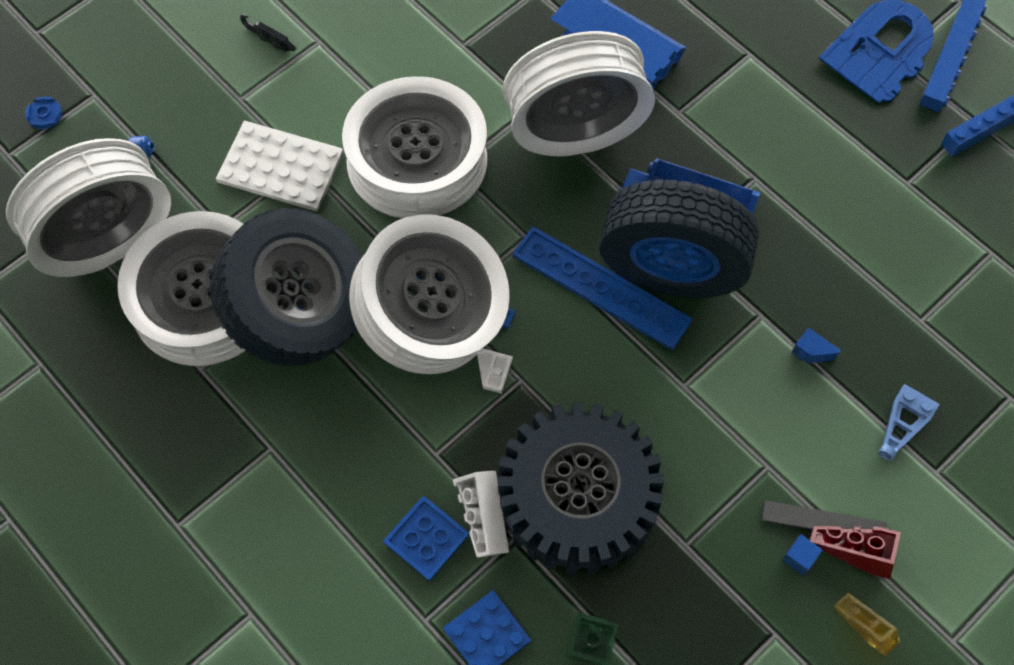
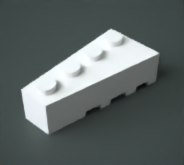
M496 471L475 472L452 479L454 486H458L460 492L457 495L459 502L464 504L466 511L464 514L465 521L471 526L469 534L477 558L508 553V541L505 521L500 506Z

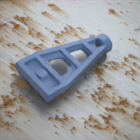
M904 384L893 401L883 444L878 454L885 460L892 461L897 452L931 420L939 404ZM903 408L918 416V420L914 424L908 425L900 420V413ZM895 426L907 432L902 440L892 436Z

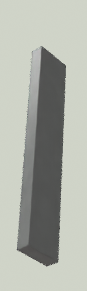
M766 500L763 504L762 522L811 531H813L814 526H839L842 529H853V527H860L861 529L882 527L887 529V522Z

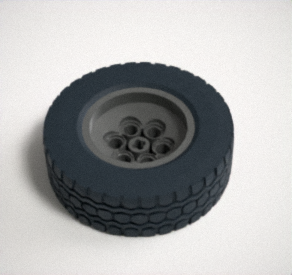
M280 208L256 215L245 222L232 235L215 260L210 279L212 280L210 282L212 305H214L215 315L217 318L219 317V323L226 330L225 333L231 340L235 341L234 343L239 348L245 349L246 353L252 357L256 356V359L263 362L268 361L269 364H281V366H301L314 363L330 355L357 331L350 310L349 289L354 270L361 260L362 254L358 247L354 246L355 243L352 239L347 237L340 227L337 228L335 223L325 220L326 218L319 214L314 215V212L302 211V209L296 208L290 210L289 208ZM274 271L278 272L280 277L276 276ZM266 287H269L273 293L268 292ZM278 303L281 304L284 309L279 308ZM296 303L300 304L302 309H299Z

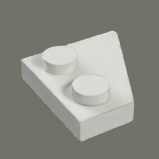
M482 348L477 351L483 389L502 394L513 356Z

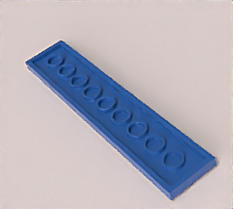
M533 226L512 253L513 258L671 351L674 350L692 323L693 319Z

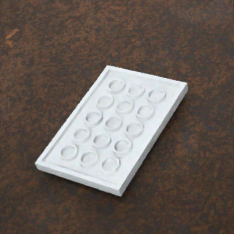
M244 121L216 177L217 183L318 212L344 154V150Z

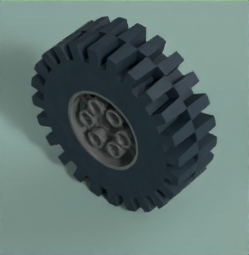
M573 402L572 409L568 412H564L562 404L552 406L551 416L545 417L543 412L540 411L533 416V424L530 427L524 422L518 428L517 439L510 438L506 445V456L501 457L498 477V494H500V506L505 527L507 530L512 531L513 541L518 547L525 546L528 556L534 561L538 557L546 560V567L555 570L556 566L560 565L566 567V573L576 574L578 568H587L588 574L597 573L599 567L607 565L608 569L614 568L618 565L621 558L629 559L635 554L637 546L645 543L656 522L663 500L664 474H659L661 460L659 454L652 455L653 443L648 435L642 439L638 436L640 426L633 420L628 426L622 423L623 414L614 410L611 417L603 415V405L594 403L592 412L583 411V402ZM577 462H587L588 465L581 467ZM566 468L569 473L562 475L558 470ZM601 472L604 474V477L597 478L594 476V473ZM549 478L558 480L557 483L548 484ZM577 484L583 487V493L580 489H576ZM602 485H611L612 490L605 489ZM563 488L567 493L561 495L556 490ZM601 492L603 497L595 498L592 493ZM579 499L584 505L578 507L573 502ZM567 500L569 505L563 511L559 507ZM590 503H592L597 511L594 514H590L588 507Z

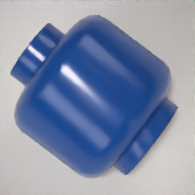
M134 136L128 140L139 146L148 158L154 152V143L147 136Z

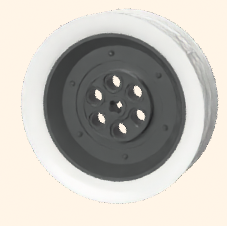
M579 32L547 41L523 55L511 67L503 83L504 99L510 107L513 118L511 127L515 140L523 148L547 156H570L593 152L619 142L632 134L647 120L655 103L653 88L647 81L644 71L642 51L629 38L611 32Z
M404 77L387 81L366 92L356 101L347 114L343 126L342 142L347 157L349 179L357 194L367 204L382 213L398 218L414 215L440 216L463 205L475 194L486 173L487 151L485 145L487 128L484 115L471 96L449 82L430 77Z
M96 139L67 147L47 157L33 167L13 189L7 202L6 218L12 231L20 237L26 247L27 257L35 269L44 274L57 277L80 276L102 270L124 258L133 243L146 230L167 218L171 207V196L166 185L156 178V175L150 168L147 155L139 146L121 139Z
M197 211L182 213L153 225L130 247L119 271L118 296L124 314L135 327L142 341L154 353L174 363L188 366H205L227 361L245 351V349L239 348L234 343L235 341L231 340L225 333L226 330L221 327L219 317H216L213 309L212 293H210V282L212 281L210 279L215 260L226 242L243 223L227 215L215 212ZM266 287L268 292L273 293L269 287Z
M414 215L390 224L372 241L366 254L357 264L351 279L349 289L350 310L355 326L366 344L388 363L400 369L418 374L445 373L469 362L477 355V351L485 347L499 332L506 318L509 306L508 279L498 255L491 245L476 231L459 221L444 216ZM435 277H438L441 282L437 281ZM408 291H411L414 296L410 295ZM445 293H448L451 298L447 297ZM418 307H421L424 312L419 311ZM437 308L441 309L443 313L438 312Z

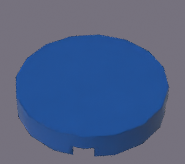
M46 96L34 99V102L32 104L29 103L25 110L27 121L36 129L51 128L59 122L62 116V108L59 103L52 97Z

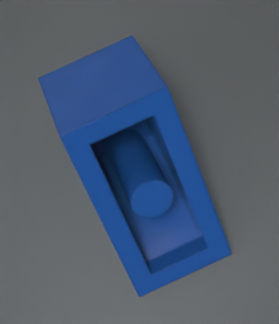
M808 328L795 344L792 353L799 360L813 363L834 361L841 350Z

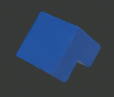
M800 534L782 561L804 576L822 549Z

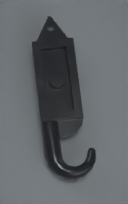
M246 14L240 15L242 24L248 30L256 33L262 41H267L276 49H281L285 52L297 49L288 40L287 36L262 22L250 23L246 20V18H249Z

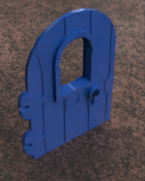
M901 0L879 1L869 6L818 59L878 104L882 100L889 102L896 97L895 95L900 93L901 85L899 82L904 77L912 78L918 74V71L923 69L924 62L922 58L932 46L934 39L933 28L927 16L914 5ZM900 19L910 26L911 33L893 51L874 36L889 21ZM857 44H860V47L853 53L852 50L855 49Z

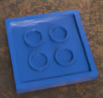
M423 495L383 540V543L430 582L470 534Z
M494 590L443 627L447 636L469 665H502L531 642V639Z

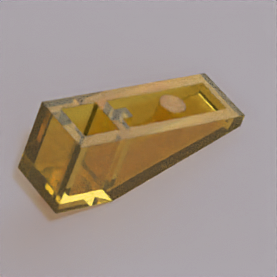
M847 593L834 605V608L846 621L884 656L900 643L897 628L850 593Z

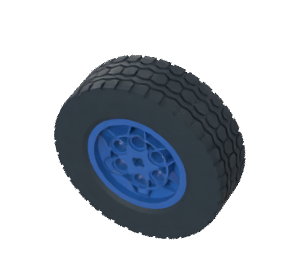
M650 180L635 183L632 186L629 185L613 196L607 208L599 247L605 264H608L612 271L614 270L617 275L622 276L623 279L632 282V284L670 296L711 298L735 292L748 282L753 270L759 228L750 210H747L742 203L740 204L739 201L733 197L730 198L729 195L685 181Z

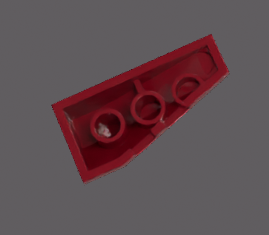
M814 526L810 541L820 547L822 551L869 574L890 579L901 532L882 527H873V529H861L860 527L842 529L839 526Z

